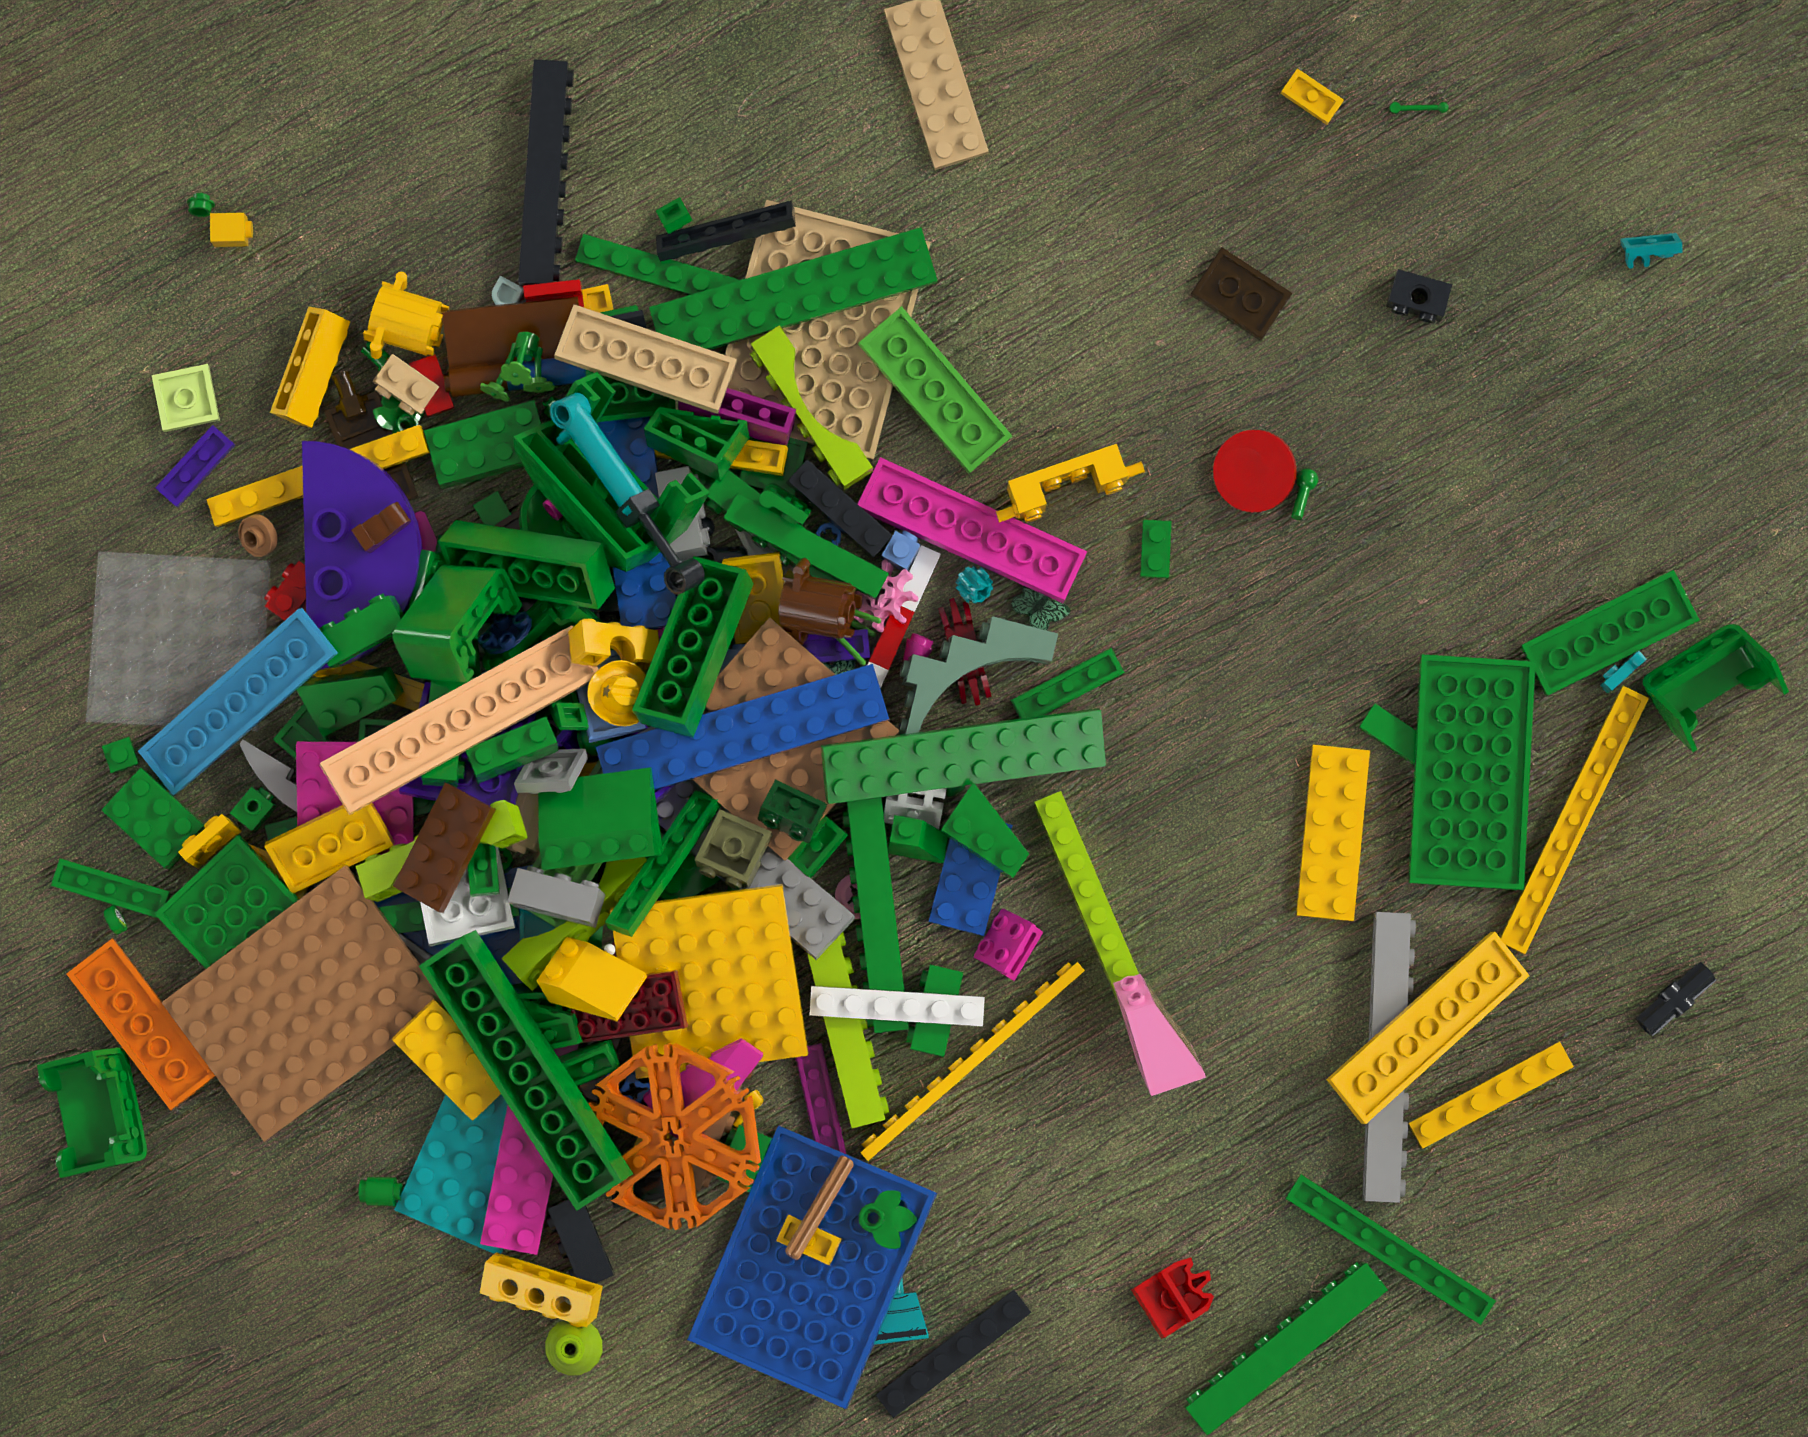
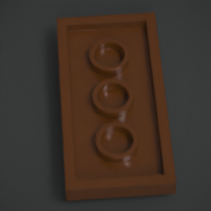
M445 782L393 887L430 908L444 913L496 809Z

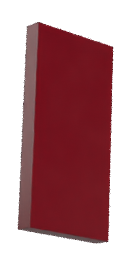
M678 970L646 974L647 978L618 1021L571 1008V1013L576 1014L579 1034L583 1041L581 1043L688 1027Z

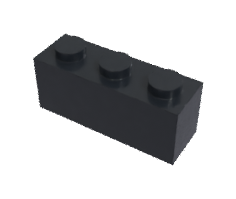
M567 1200L549 1208L550 1215L546 1216L551 1231H557L561 1242H558L557 1245L563 1259L569 1258L572 1265V1268L568 1270L570 1276L592 1283H598L614 1276L615 1272L587 1206L585 1205L576 1211L571 1201Z

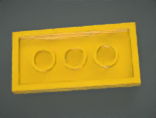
M371 803L351 815L341 805L265 842L264 847L287 887L294 894L333 875L345 865L350 867L369 856L394 846L395 841L374 804Z
M434 998L392 1038L396 1045L472 1121L501 1094L451 1015Z

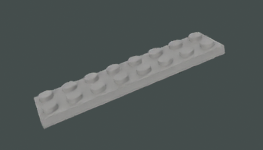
M691 779L676 784L657 804L659 827L663 831L667 832L695 790L708 794L694 780ZM721 805V807L719 808V809H721V810H723V811H725V812H727V813H730V812H729L727 809H725L722 805ZM719 810L689 852L695 858ZM767 846L760 860L761 865L750 888L783 884L791 939L817 960L855 919V916L815 881L800 871L790 860H783ZM716 875V876L719 877L723 882H725L726 879H724V878H722V877Z

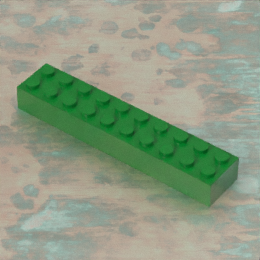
M476 930L463 935L419 965L576 1211L633 1175L626 1161Z

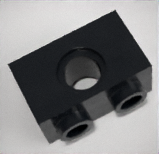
M1397 269L1386 307L1392 308L1391 312L1398 315L1408 316V313L1417 315L1419 320L1426 323L1434 324L1435 321L1440 322L1444 317L1453 284ZM1414 292L1422 293L1425 297V303H1414L1411 294Z

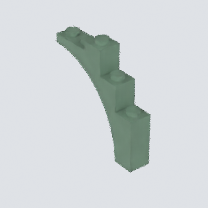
M992 616L987 620V623L983 622L981 625L979 639H983L982 643L955 635L949 637L948 641H943L939 657L943 658V662L912 654L908 661L903 660L900 670V676L904 677L902 685L912 687L913 689L912 691H907L904 707H907L908 710L906 718H901L898 726L900 732L897 735L919 732L924 718L938 697L948 686L971 671L983 666L1009 661L1048 664L1053 658L1058 633Z

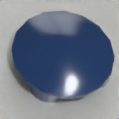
M525 611L518 612L516 615L497 613L493 617L494 623L486 632L479 636L478 642L483 650L489 654H500L508 651L527 636L531 629L532 619Z

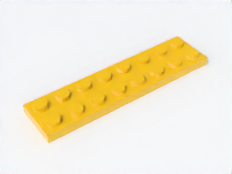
M1495 931L1490 932L1326 1080L1360 1123L1367 1124L1529 977V974Z

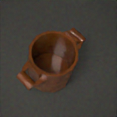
M806 558L800 559L793 568V571L788 570L783 576L785 584L783 585L779 603V624L786 632H791L792 637L801 645L807 640L809 633L838 639L844 637L851 638L855 630L849 628L855 615V608L861 609L862 595L855 594L856 587L850 583L811 577L809 573V560Z

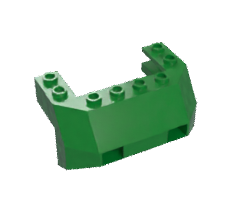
M598 372L574 381L566 397L574 393L583 394L590 403L591 416L598 423L616 391ZM550 420L513 436L514 450L534 485L585 540L602 543L608 565L628 572L649 562L660 553L640 522L626 529L615 513L619 506L571 438L563 445L557 443L556 439L564 428L558 427L553 420ZM626 465L642 490H647L646 485ZM692 473L686 475L682 484L677 480L669 482L659 499L654 495L660 506L650 517L669 545L687 531L710 494Z

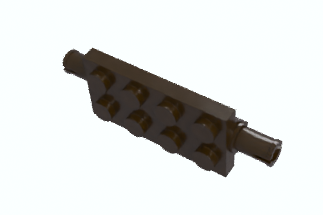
M349 371L341 372L344 384L339 374L332 376L341 400L339 405L324 412L337 446L351 449L393 434L391 430L380 427L374 418L373 409L382 407L381 398L377 391L362 396L359 393L357 394ZM406 462L383 469L399 485L408 501L419 498Z

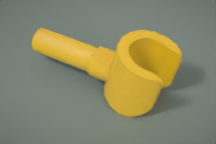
M754 1090L744 1097V1100L752 1095L754 1110L763 1104V1097L758 1090ZM741 1114L733 1123L737 1128L743 1122Z

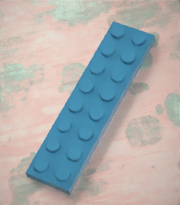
M303 608L298 609L140 748L138 752L170 793L176 795L337 655L338 652Z

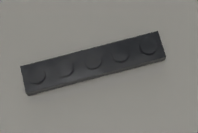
M792 200L683 228L670 234L657 235L656 249L660 262L677 259L684 255L704 252L707 249L731 245L734 242L757 238L761 235L796 227L795 208Z

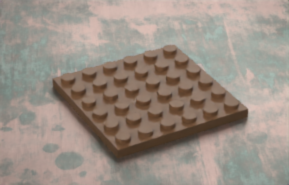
M769 617L717 676L703 714L827 678L835 674ZM884 721L692 780L715 800L718 799L717 802L732 815L771 831L773 836L768 846L786 861L803 841H796L778 829H770L757 819L760 808L775 779L826 803L821 745L895 736L900 731L889 721ZM827 803L826 810L821 820L828 814V812L835 806L836 803Z

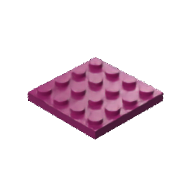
M297 741V827L343 805L321 769L320 763L357 742ZM400 788L373 802L395 841L394 845L408 844L414 841V797L400 794ZM390 848L377 854L383 855L387 852H390Z

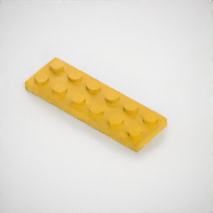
M1312 745L1296 916L1354 921L1370 750Z

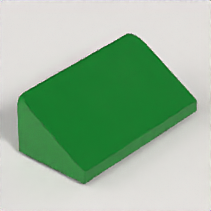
M611 1039L596 1041L559 1057L576 1086L609 1074L620 1067Z

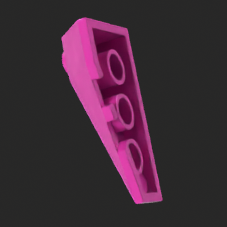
M740 1038L711 1053V1057L708 1059L735 1071L728 1076L727 1081L734 1076H739L740 1079L734 1084V1088L737 1091L761 1060L763 1052ZM692 1064L687 1065L686 1070L680 1072L685 1108L715 1086V1078L712 1074ZM649 1090L643 1096V1100L649 1108L653 1109L651 1090ZM671 1129L669 1134L679 1139L678 1134H674Z

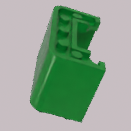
M444 564L439 567L397 624L392 638L411 678L467 683L474 674L473 669L468 668L469 656H474L476 653L471 643L472 639L493 611L498 614L516 615L522 604L504 569Z

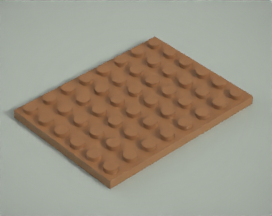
M347 865L161 1002L264 1142L396 1045L392 1038L433 998L445 1008L420 969L417 959L374 901L364 897L360 882Z

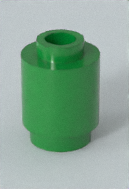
M368 1177L367 1180H360V1203H366L367 1206H396L397 1200L401 1201L402 1183H397L396 1177Z

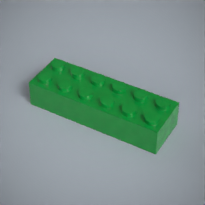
M455 520L438 540L446 564L502 568L507 572L519 597L599 609L615 589L604 548L600 542Z
M695 556L693 558L704 569V581L702 584L682 594H678L632 709L641 724L692 738L695 735L754 585L745 569Z

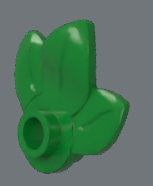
M382 396V407L373 409L374 418L380 427L391 430L394 434L403 431L400 423H404L407 429L419 425L418 421L423 417L424 411L420 415L414 413L411 416L398 407L401 402L391 396L387 399Z
M888 1190L880 1193L874 1203L865 1205L859 1213L861 1227L868 1232H872L877 1244L889 1249L900 1248L901 1239L899 1232L911 1228L917 1221L914 1213L905 1207L899 1206L901 1201V1192ZM873 1212L879 1216L878 1221L874 1224L869 1221V1215Z

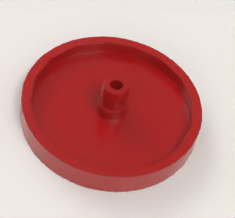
M1246 430L1230 437L1220 447L1213 466L1214 482L1220 495L1231 506L1246 512L1267 511L1281 504L1292 491L1297 472L1295 458L1289 446L1277 435L1264 430Z

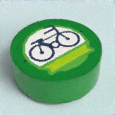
M115 905L104 910L105 920L114 934L119 935L128 929L122 913Z

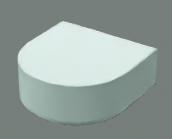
M502 276L499 277L492 290V299L495 305L519 303L524 295L523 287Z

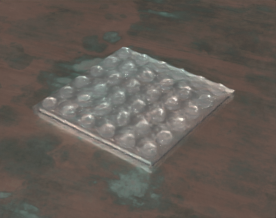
M98 551L86 722L159 727L168 725L265 639L267 608L265 605L268 601L264 598L269 591L271 562ZM259 723L249 732H259Z

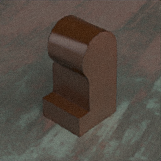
M395 502L363 524L360 523L351 531L366 552L372 553L408 526L411 520L401 505Z

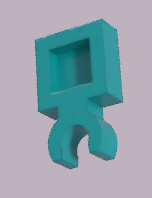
M1638 651L1619 668L1613 665L1602 675L1605 681L1600 686L1608 694L1638 668L1646 658Z

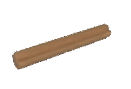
M845 1156L838 1158L785 1249L789 1257L795 1260L801 1257L853 1168L854 1164L851 1159Z

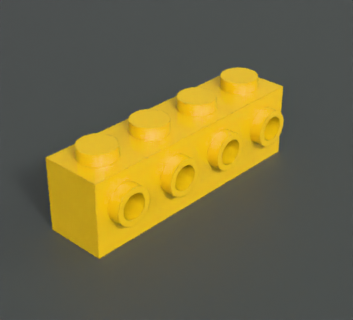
M308 307L270 413L296 425L313 427L314 421L318 417L323 396L328 389L331 374L338 362V355L343 341L347 337V330L351 321L326 309Z

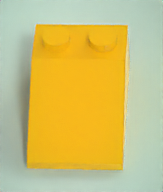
M566 937L537 979V983L550 1003L618 1021L647 978L645 972L589 942Z

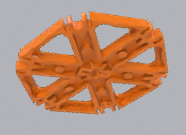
M677 1043L665 1044L664 1055L659 1054L657 1044H653L650 1047L643 1048L595 1085L601 1088L593 1089L592 1094L599 1097L600 1103L596 1104L591 1101L588 1104L593 1111H597L594 1114L602 1126L605 1122H608L643 1139V1141L622 1156L633 1172V1175L606 1193V1196L609 1197L619 1192V1195L611 1200L612 1202L669 1230L672 1228L674 1230L680 1229L682 1227L681 1218H685L688 1222V1228L692 1229L703 1224L751 1188L747 1186L753 1184L754 1180L746 1175V1170L749 1169L756 1172L760 1168L758 1164L761 1163L753 1098L751 1095L745 1101L741 1100L742 1097L748 1094L749 1089L746 1088L741 1092L735 1090L734 1084L740 1079L739 1076H734L727 1081L728 1076L735 1071ZM683 1063L692 1064L712 1074L715 1078V1086L686 1108L684 1107L680 1077V1066ZM639 1067L648 1068L653 1109L624 1096L619 1090L620 1082ZM737 1111L743 1118L746 1140L745 1148L743 1150H736L703 1134V1132L729 1112ZM671 1129L674 1134L679 1136V1139L675 1140L674 1144L672 1139H667V1134L671 1132ZM660 1164L666 1200L665 1208H658L636 1197L633 1193L634 1184ZM692 1164L729 1181L728 1190L710 1204H701L697 1200Z

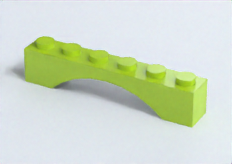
M780 325L752 342L751 349L753 352L750 353L752 360L758 368L763 366L768 373L765 379L774 392L779 390L784 399L780 401L781 404L796 409V417L799 420L796 426L804 439L810 437L815 446L811 449L821 463L825 460L831 469L827 474L836 486L841 484L845 490L872 473L873 467L857 443L842 439L828 431L806 408L795 381V348Z
M505 800L496 801L489 805L495 808L496 811L479 843L490 844L503 849L528 838L517 805ZM415 841L408 844L394 845L389 849L390 852L383 855L369 856L365 858L364 863L356 866L366 899L380 902L402 892L393 887V884Z
M640 857L606 863L605 871L598 887L605 894L596 928L566 921L549 932L523 938L502 957V960L533 991L538 986L537 979L566 937L587 942L600 927L606 924L605 921L610 915V908L617 905L647 859Z

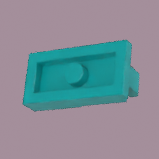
M1677 233L1620 239L1621 246L1625 251L1626 264L1630 269L1634 267L1633 261L1637 256L1642 257V264L1644 267H1648L1650 265V255L1669 258L1673 257L1674 254L1683 253L1682 241Z

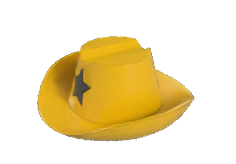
M623 660L607 663L598 669L592 676L587 691L588 701L592 710L600 718L613 725L631 726L638 723L639 720L632 709L646 677L643 670L636 664Z

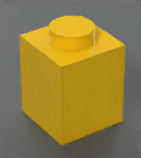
M210 213V242L214 247L248 246V238H253V223L248 221L245 213Z

